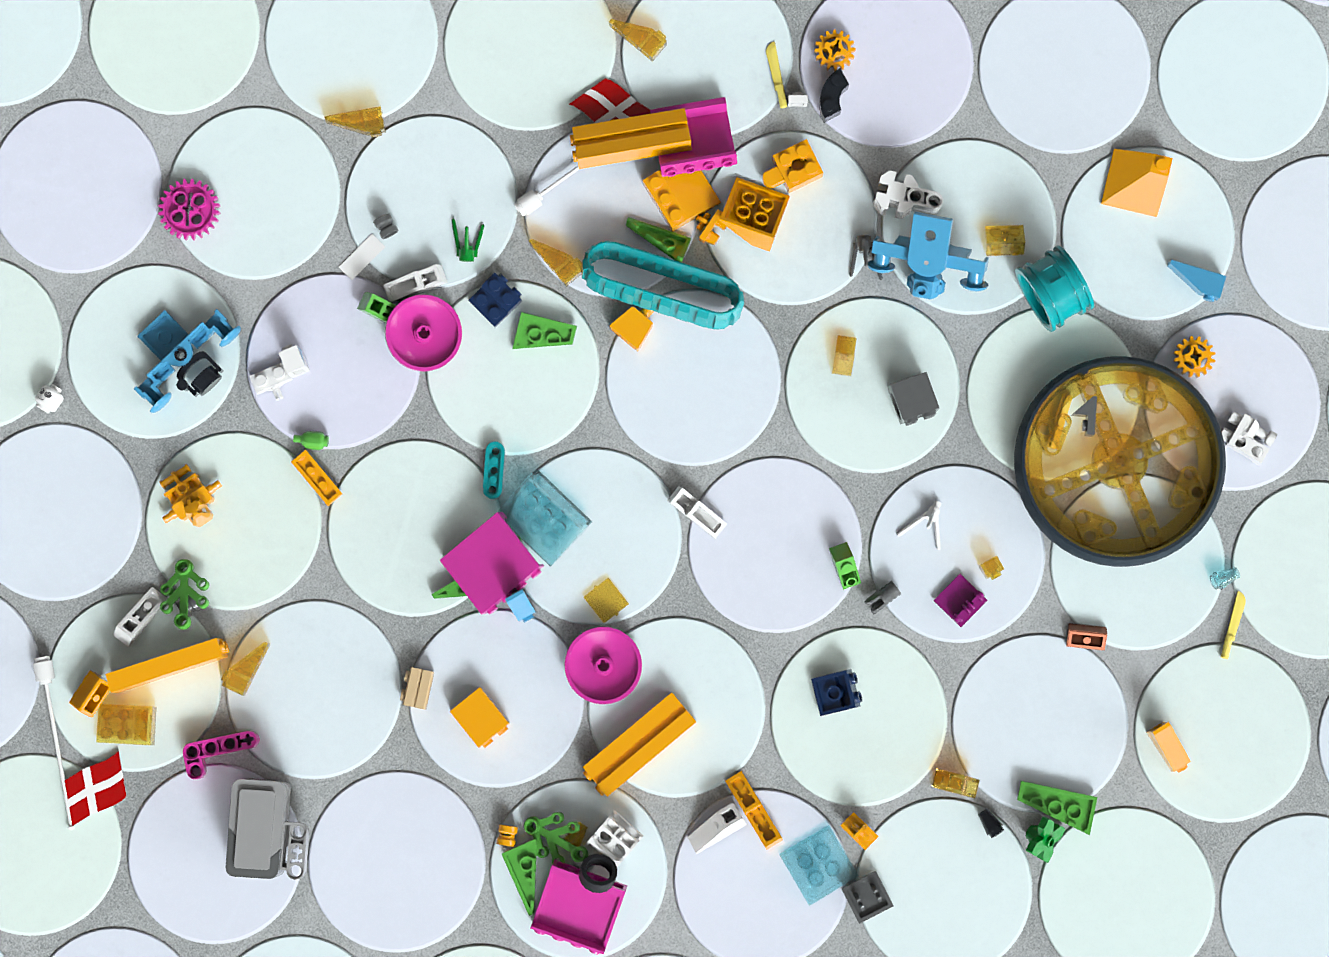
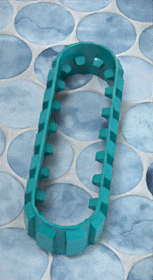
M604 241L592 245L585 252L584 259L582 260V279L586 280V286L594 292L701 327L718 330L725 329L729 325L733 326L740 318L744 306L743 292L740 291L739 285L730 278L621 243ZM601 259L618 261L720 293L731 300V305H734V308L726 312H715L605 278L594 271V266L591 264Z

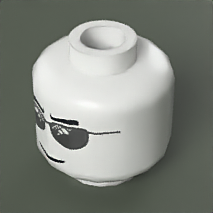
M54 384L51 387L48 385L42 386L35 396L36 406L46 413H49V411L55 412L64 399L60 394L62 390Z

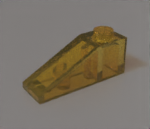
M614 19L609 21V26L652 62L667 46V37L659 30L656 32L652 28Z
M381 106L324 116L326 123L367 136L379 137L382 136V133H386Z
M534 239L529 240L532 248L566 287L581 275L582 262L577 257L574 259L565 252Z
M268 642L262 643L233 665L229 671L226 670L221 678V681H223L221 686L245 696L271 644Z

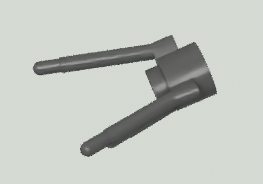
M869 235L857 236L856 243H853L850 277H853L858 250L859 253H863L864 265L868 266L867 253L870 252V249L872 253L873 246L871 236ZM878 273L879 279L882 280V273Z

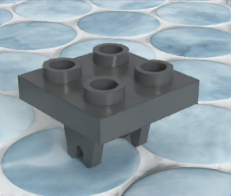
M876 871L841 888L859 924L894 906Z

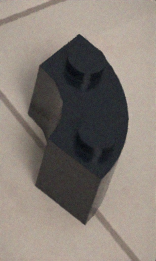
M841 68L829 76L821 91L819 110L823 123L841 114L840 97L849 88V83Z

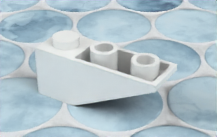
M731 803L716 812L687 838L696 854L747 824L734 803Z

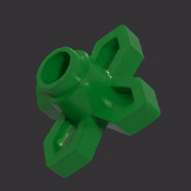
M1043 816L1039 825H1031L1026 831L1025 836L1029 841L1026 851L1049 863L1054 853L1053 845L1061 839L1065 828Z

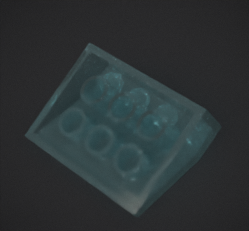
M538 469L528 475L498 510V512L505 514L507 517L505 521L514 533L520 536L550 567L592 523Z

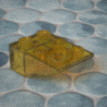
M100 704V707H98L96 742L154 745L157 707Z

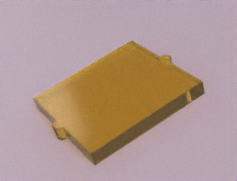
M609 578L598 586L595 585L594 589L584 596V599L603 623H606L615 615L618 616V612L629 605Z

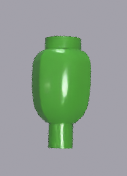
M307 431L302 435H294L293 442L301 443L303 447L308 449L321 450L324 447H328L329 435L319 431Z

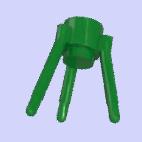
M452 219L457 249L456 256L459 257V261L474 262V257H478V248L484 224L480 227L474 250L473 246H469V227L465 226L464 245L460 248L455 219Z

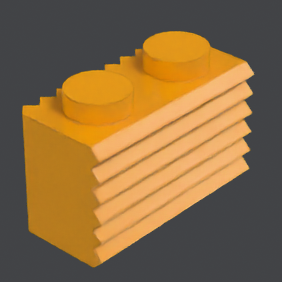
M90 670L69 703L81 713L94 717L93 714L96 713L95 711L98 710L108 691H110L107 680Z

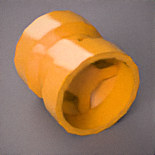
M499 824L498 831L500 834L496 844L515 847L516 840L514 838L518 827Z

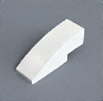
M435 264L421 271L412 272L383 286L389 302L392 303L448 282L442 265Z
M680 486L677 487L667 500L672 506L715 539L727 525L720 517Z

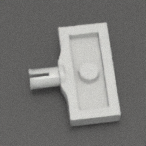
M283 362L249 376L257 395L266 391H273L276 401L284 398L280 387L293 380L287 374Z

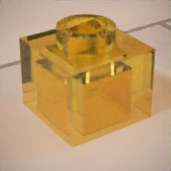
M997 556L979 565L985 579L990 577L994 580L1001 576L1000 571L1004 570Z

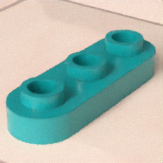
M496 441L487 445L485 453L483 493L489 499L498 498L502 494L505 448L500 442ZM493 449H499V454L493 455ZM493 467L498 469L496 474L491 473ZM490 487H496V492L490 493Z

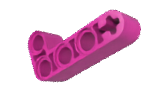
M245 731L186 744L183 748V757L187 775L191 779L203 778L207 772L205 758L254 748L259 744V735L254 731ZM248 735L254 737L251 745L249 742L241 743L240 739H247ZM229 738L235 741L233 749H229L226 745ZM211 742L216 745L214 753H210L207 749L208 744ZM192 746L197 749L195 757H191L188 753L189 748ZM195 765L201 768L199 776H195L192 772Z

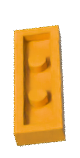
M304 450L291 461L327 506L343 494L307 450Z

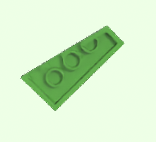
M1020 781L1018 801L1090 835L1098 797Z

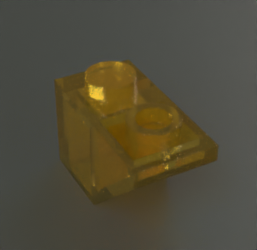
M936 768L932 787L975 798L980 780Z

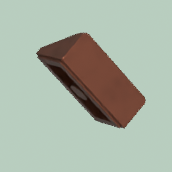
M1069 623L1066 647L1105 651L1108 634L1107 628Z

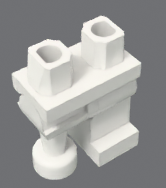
M1233 412L1228 422L1235 425L1236 428L1233 432L1225 427L1221 431L1224 442H1226L1225 446L1247 457L1256 465H1260L1267 455L1269 448L1253 439L1254 436L1264 439V444L1270 447L1278 434L1273 431L1266 432L1259 427L1255 419L1247 414L1241 415Z

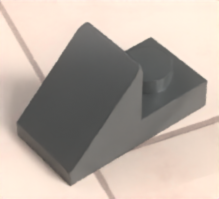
M1097 396L1090 398L1071 415L1086 417L1085 420H1082V431H1085L1084 436L1093 437L1095 435Z

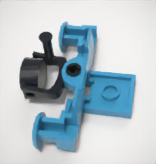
M218 309L214 311L215 314L206 323L201 322L189 334L166 310L150 323L137 337L161 362L146 374L148 378L139 387L136 386L134 388L143 399H147L153 406L150 412L156 413L160 411L172 397L171 392L164 395L158 389L176 371L172 366H182L176 376L178 379L176 386L179 390L190 391L195 397L199 394L203 396L208 393L222 378L218 372L222 373L224 370L204 351L193 355L191 344L199 349L216 332L222 339L219 346L224 347L239 335L241 327L237 326L233 329L227 322L226 317ZM184 353V358L180 359L179 355ZM202 359H207L212 365L205 368L192 381L190 386L185 380L186 373L195 363Z

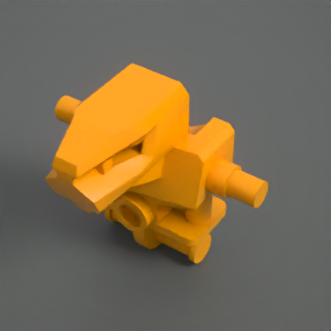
M186 463L185 466L176 472L172 471L170 476L159 481L164 489L174 481L177 483L176 486L164 493V496L171 502L173 509L162 518L165 523L177 517L184 521L189 518L193 526L201 527L213 519V513L207 504L214 502L212 494L222 487V484L217 480L208 486H204L199 480L197 473L182 481L180 477L191 472L190 467Z

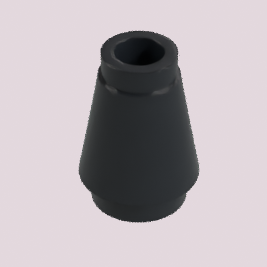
M988 808L978 814L987 836L989 835L991 838H994L1004 831L1003 824Z

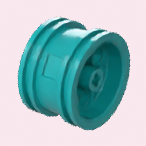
M1056 245L1053 251H1046L1045 257L1033 264L1027 262L1023 265V268L1018 267L1015 269L1016 279L1025 299L1038 320L1049 332L1055 331L1056 326L1062 327L1064 321L1077 313L1083 315L1086 313V309L1090 311L1094 308V300L1083 275L1070 255L1060 245Z

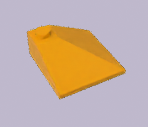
M1114 149L1101 204L1157 217L1173 158L1153 153Z
M736 177L719 221L752 246L770 252L790 196Z

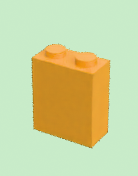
M481 687L450 711L478 748L481 746L486 748L493 742L492 737L497 733L501 736L508 730L507 725L510 724Z

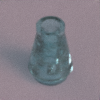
M1235 567L1213 572V575H1210V582L1213 588L1222 590L1240 578L1239 570Z

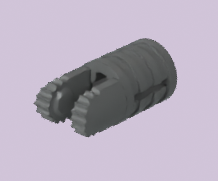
M890 581L864 602L868 606L881 599L871 609L874 615L900 596L901 592Z

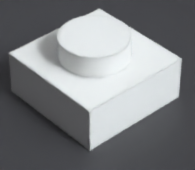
M795 92L788 96V107H807L808 95Z

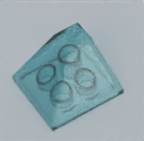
M829 825L779 854L809 906L859 876Z

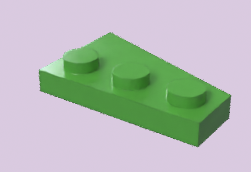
M521 312L512 349L573 345L577 326Z

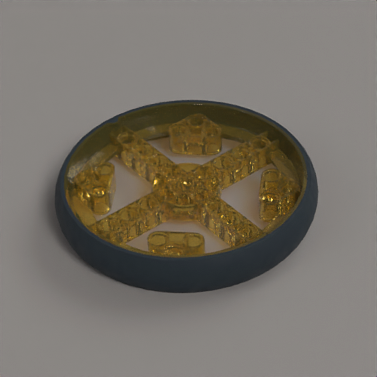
M1111 356L1085 361L1069 368L1051 380L1038 393L1027 409L1019 427L1014 452V469L1019 494L1026 510L1038 528L1053 543L1071 555L1091 563L1112 567H1130L1155 562L1171 555L1189 543L1202 530L1213 514L1222 493L1226 472V452L1222 432L1215 414L1204 397L1190 382L1171 369L1149 360L1127 356ZM1147 382L1154 383V391H1149L1146 388ZM1128 384L1129 386L1123 391L1124 400L1156 414L1164 411L1168 406V402H1170L1180 412L1187 424L1141 443L1130 434L1118 432L1099 386ZM1086 386L1094 388V395L1086 393ZM1129 389L1136 390V398H1131L1129 396ZM1080 394L1084 404L1093 396H1097V403L1102 407L1101 413H1096L1095 430L1100 441L1092 452L1091 464L1045 482L1042 469V452L1048 457L1057 455L1062 449L1072 424L1071 417L1066 413L1058 414L1059 411ZM1155 399L1162 402L1161 409H1157L1154 406ZM1058 418L1066 420V427H1060L1057 424ZM1101 421L1108 422L1109 430L1105 431L1100 427ZM1041 425H1046L1049 428L1047 435H1043L1040 432L1039 428ZM1188 427L1195 430L1194 437L1187 435L1186 430ZM1170 435L1177 437L1178 441L1176 444L1169 442ZM1109 439L1116 440V448L1113 449L1109 447ZM1195 440L1198 469L1190 465L1182 468L1168 497L1170 507L1173 509L1182 508V510L1168 524L1159 528L1140 483L1147 473L1149 459ZM1152 442H1157L1160 445L1158 452L1151 449ZM1048 443H1054L1056 445L1055 452L1052 453L1048 451ZM1134 449H1139L1142 452L1141 459L1134 457ZM1117 457L1124 459L1123 466L1116 463ZM1099 464H1104L1107 467L1106 473L1103 474L1098 471ZM1185 470L1192 472L1193 477L1191 480H1187L1184 477ZM1081 471L1088 472V481L1080 478ZM1124 474H1129L1132 477L1131 484H1126L1123 481ZM1063 478L1070 479V488H1065L1062 485ZM1099 480L1109 488L1122 491L1141 537L1112 539L1110 537L1117 532L1115 522L1084 509L1075 512L1072 516V521H1070L1056 506L1053 498ZM1046 485L1053 488L1054 492L1052 495H1047L1044 492ZM1193 488L1199 489L1200 496L1198 498L1192 495L1191 491ZM1132 492L1139 494L1138 502H1134L1131 499L1130 495ZM1175 495L1181 496L1183 500L1181 505L1175 504ZM1140 509L1145 510L1147 513L1145 520L1140 519L1138 516ZM1080 513L1086 516L1084 524L1079 523L1077 520V516ZM1104 524L1111 526L1112 531L1110 534L1103 532L1102 527ZM1147 527L1153 528L1155 532L1152 538L1146 535ZM1087 531L1092 532L1094 535V539L1091 542L1085 539Z

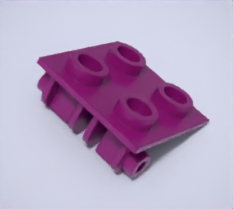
M959 574L933 601L955 623L962 627L988 600L982 592L978 591L967 579Z

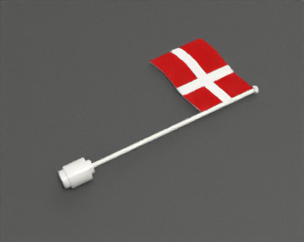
M606 78L569 104L583 112L594 123L651 114L649 108L637 102L618 84ZM579 166L572 169L540 193L537 190L535 192L530 190L518 198L514 206L522 217L529 215L542 206L541 201L543 198L541 196L578 171Z
M49 656L34 658L36 682L40 681V685L44 684L69 823L67 828L74 830V825L83 819L112 807L127 797L120 754L118 751L107 760L82 769L65 780L48 686L49 683H52L51 679L55 678L53 663Z

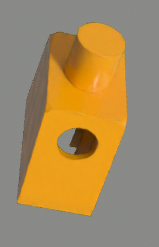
M632 306L609 326L610 330L638 352L653 327V322L648 318L654 311L644 308L638 311Z

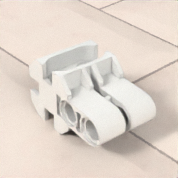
M890 170L880 177L877 190L886 191V194L877 192L873 205L879 214L886 215L888 207L897 208L895 218L898 219L909 215L911 211L931 215L938 213L943 203L942 195L935 191L918 188V184L912 175L906 174L903 183L895 181V171ZM910 197H916L918 201L914 202ZM929 201H934L937 206L930 205Z
M614 810L584 847L588 850V856L602 853L610 857L618 867L644 835ZM580 850V856L583 857V852ZM573 859L571 860V862L575 864L578 868H580L581 864L583 863V861L575 862ZM595 865L590 871L605 878L609 877V872L599 865Z

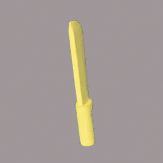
M772 42L766 49V55L774 88L778 93L780 108H786L787 102L775 42Z
M1237 591L1227 635L1225 636L1221 658L1228 659L1231 644L1232 641H1235V635L1245 607L1246 599L1240 591Z

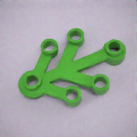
M181 559L175 564V574L160 588L163 595L170 596L160 605V610L163 613L170 614L173 611V604L180 598V611L174 618V624L181 630L188 629L191 625V618L188 616V595L196 601V604L201 609H205L209 605V600L205 596H201L188 585V577L196 582V586L201 591L207 590L210 585L205 578H201L193 571L194 565L188 559ZM180 580V586L174 591L173 586Z
M555 812L543 819H539L536 816L526 819L524 829L529 835L533 836V839H537V856L539 858L547 857L550 850L552 864L554 859L557 860V858L560 859V862L565 863L564 857L559 854L557 845L569 851L575 862H582L588 857V850L584 846L577 847L560 837L567 833L578 832L580 824L577 821L569 822L566 826L550 831L544 828V826L552 823H562L564 821L562 812ZM556 815L559 816V821L556 820ZM572 824L575 825V830H572ZM541 835L546 838L548 847L543 846ZM541 849L544 850V855L541 854ZM580 850L583 852V857L580 856Z

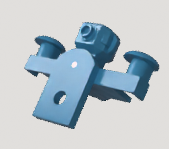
M915 212L913 215L911 237L899 235L893 244L879 241L880 236H876L873 240L872 253L875 256L874 260L868 261V268L877 273H888L895 269V265L891 263V257L907 260L908 265L914 271L907 278V286L914 297L931 300L944 293L946 282L942 279L941 273L946 268L968 272L967 278L960 280L961 286L967 290L983 291L989 286L984 281L989 257H986L984 261L970 259L969 256L972 249L950 244L952 218ZM932 230L936 234V238H928L926 231Z

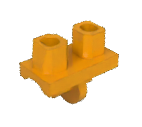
M718 209L710 222L708 219L711 214L707 212L704 217L699 215L696 217V220L700 222L696 227L699 231L706 226L699 237V241L702 243L706 241L715 246L720 236L712 230L715 226L722 230L726 229L727 226L719 221L722 214L721 210Z
M854 812L840 825L864 850L879 837Z

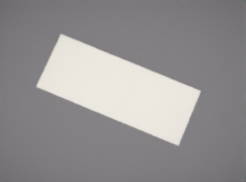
M371 234L339 268L353 280L385 246Z

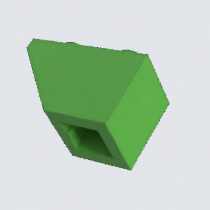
M845 542L829 548L843 590L860 584L859 573L848 543Z

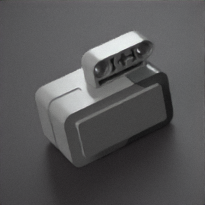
M246 778L238 779L232 784L225 866L229 876L273 879L282 875L286 870L290 879L297 880L306 874L309 828L305 823L289 821L291 786L287 781ZM297 826H301L304 829V834L301 837L295 834ZM287 846H288V855H287V861H286V851H287ZM297 846L302 850V853L298 855V860L302 859V862H292V859H297V853L293 852V849L297 848ZM294 865H298L301 868L299 876H295L292 873Z

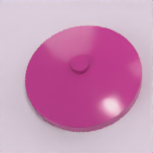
M416 295L403 300L393 309L386 323L385 339L390 353L401 365L414 371L427 372L443 367L454 358L461 345L462 327L457 313L447 302L431 295Z
M597 627L583 632L572 642L566 654L565 673L571 688L581 698L595 704H611L624 699L635 689L641 677L642 658L637 645L628 635L614 628Z

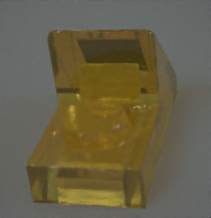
M837 336L832 374L851 376L857 338Z

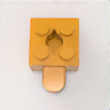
M806 139L772 155L775 167L765 171L762 180L767 188H774L784 183L787 192L791 193L822 178L823 171Z

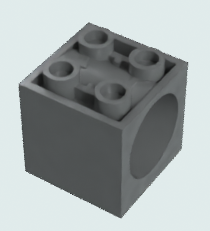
M927 372L890 384L888 387V392L900 425L905 423L906 426L917 423L918 418L923 417L926 420L936 415L939 405Z

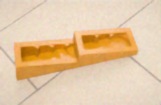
M742 771L725 780L766 850L783 840Z

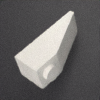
M151 587L116 626L114 637L129 647L156 615L161 603L166 601L167 597Z

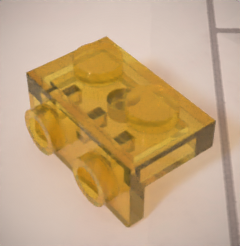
M1023 225L985 226L986 256H1016L1024 254L1025 234Z

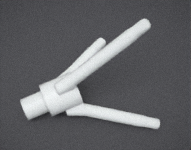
M934 501L928 511L897 533V536H901L922 520L927 519V529H930L932 522H934L937 550H940L938 515L941 503Z

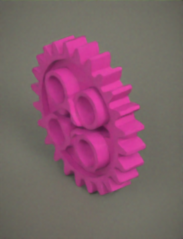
M183 179L182 185L176 181L177 187L175 188L169 185L171 191H163L167 195L166 198L160 197L164 204L158 205L160 209H163L158 215L164 216L160 222L167 223L164 228L166 230L171 228V235L177 232L176 237L178 239L183 235L185 241L188 240L189 236L194 241L196 235L202 239V232L209 235L208 228L215 229L212 222H219L215 215L221 214L216 210V208L221 206L219 203H214L218 200V197L212 196L214 194L213 189L207 191L209 188L207 184L202 187V182L199 180L195 184L194 179H191L190 183ZM190 193L193 194L191 201L189 198ZM180 195H184L185 201L181 204L177 203V198ZM203 197L204 203L199 206L196 205V199ZM191 206L193 210L189 211V226H186L188 213L185 210ZM177 214H183L182 221L175 222V216ZM196 216H202V221L199 224L193 223Z

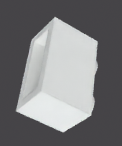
M287 345L282 348L283 351L279 352L286 372L292 378L310 371L302 350L297 345Z

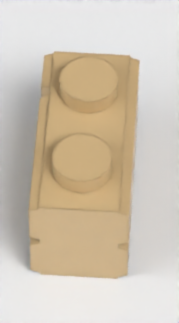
M413 667L410 668V671L406 670L404 681L407 682L406 690L402 689L400 700L403 701L402 705L427 709L434 672Z

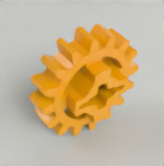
M836 29L833 30L832 34L826 31V37L820 35L819 39L821 42L816 41L815 45L819 47L814 49V53L819 54L816 56V61L821 60V67L827 65L826 70H829L830 67H833L834 72L837 70V67L844 70V64L850 66L851 62L849 59L854 60L855 56L851 54L856 51V48L851 47L854 44V40L848 41L850 35L848 34L844 37L842 30L839 34L836 33ZM835 39V41L830 43L827 42L828 40ZM842 42L845 43L847 49L843 48ZM838 44V51L832 57V50ZM823 52L827 53L828 60L824 57ZM837 59H843L842 61L835 62Z
M1190 336L1189 342L1183 339V345L1178 344L1176 346L1179 351L1173 352L1174 355H1177L1173 362L1179 363L1176 369L1182 368V375L1188 372L1189 378L1193 374L1198 378L1200 377V372L1206 375V369L1211 370L1213 368L1210 363H1215L1216 360L1212 359L1211 356L1216 353L1210 351L1213 345H1206L1207 339L1201 342L1200 336L1196 340H1194L1193 336ZM1188 346L1187 354L1182 355L1183 350ZM1194 353L1195 356L1198 355V359L1195 360L1190 356ZM1206 359L1205 365L1201 368V361ZM1184 363L1189 364L1191 368L1187 367Z

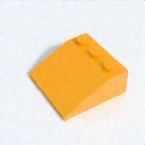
M660 169L642 180L645 189L672 232L721 203L701 170L693 173L677 174L672 177H662Z

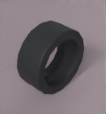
M596 853L589 855L584 859L579 870L581 884L585 889L593 893L607 892L612 888L617 877L615 862L604 854ZM593 865L604 867L609 872L608 880L599 882L591 879L587 874L588 867Z

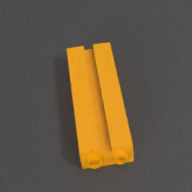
M685 108L572 127L573 135H570L571 146L576 148L575 151H572L574 162H578L579 169L692 150Z
M214 638L105 675L111 693H120L227 658L229 647L223 639Z
M671 692L585 764L582 773L589 781L592 779L597 784L595 789L601 796L605 794L608 797L694 725L696 721Z

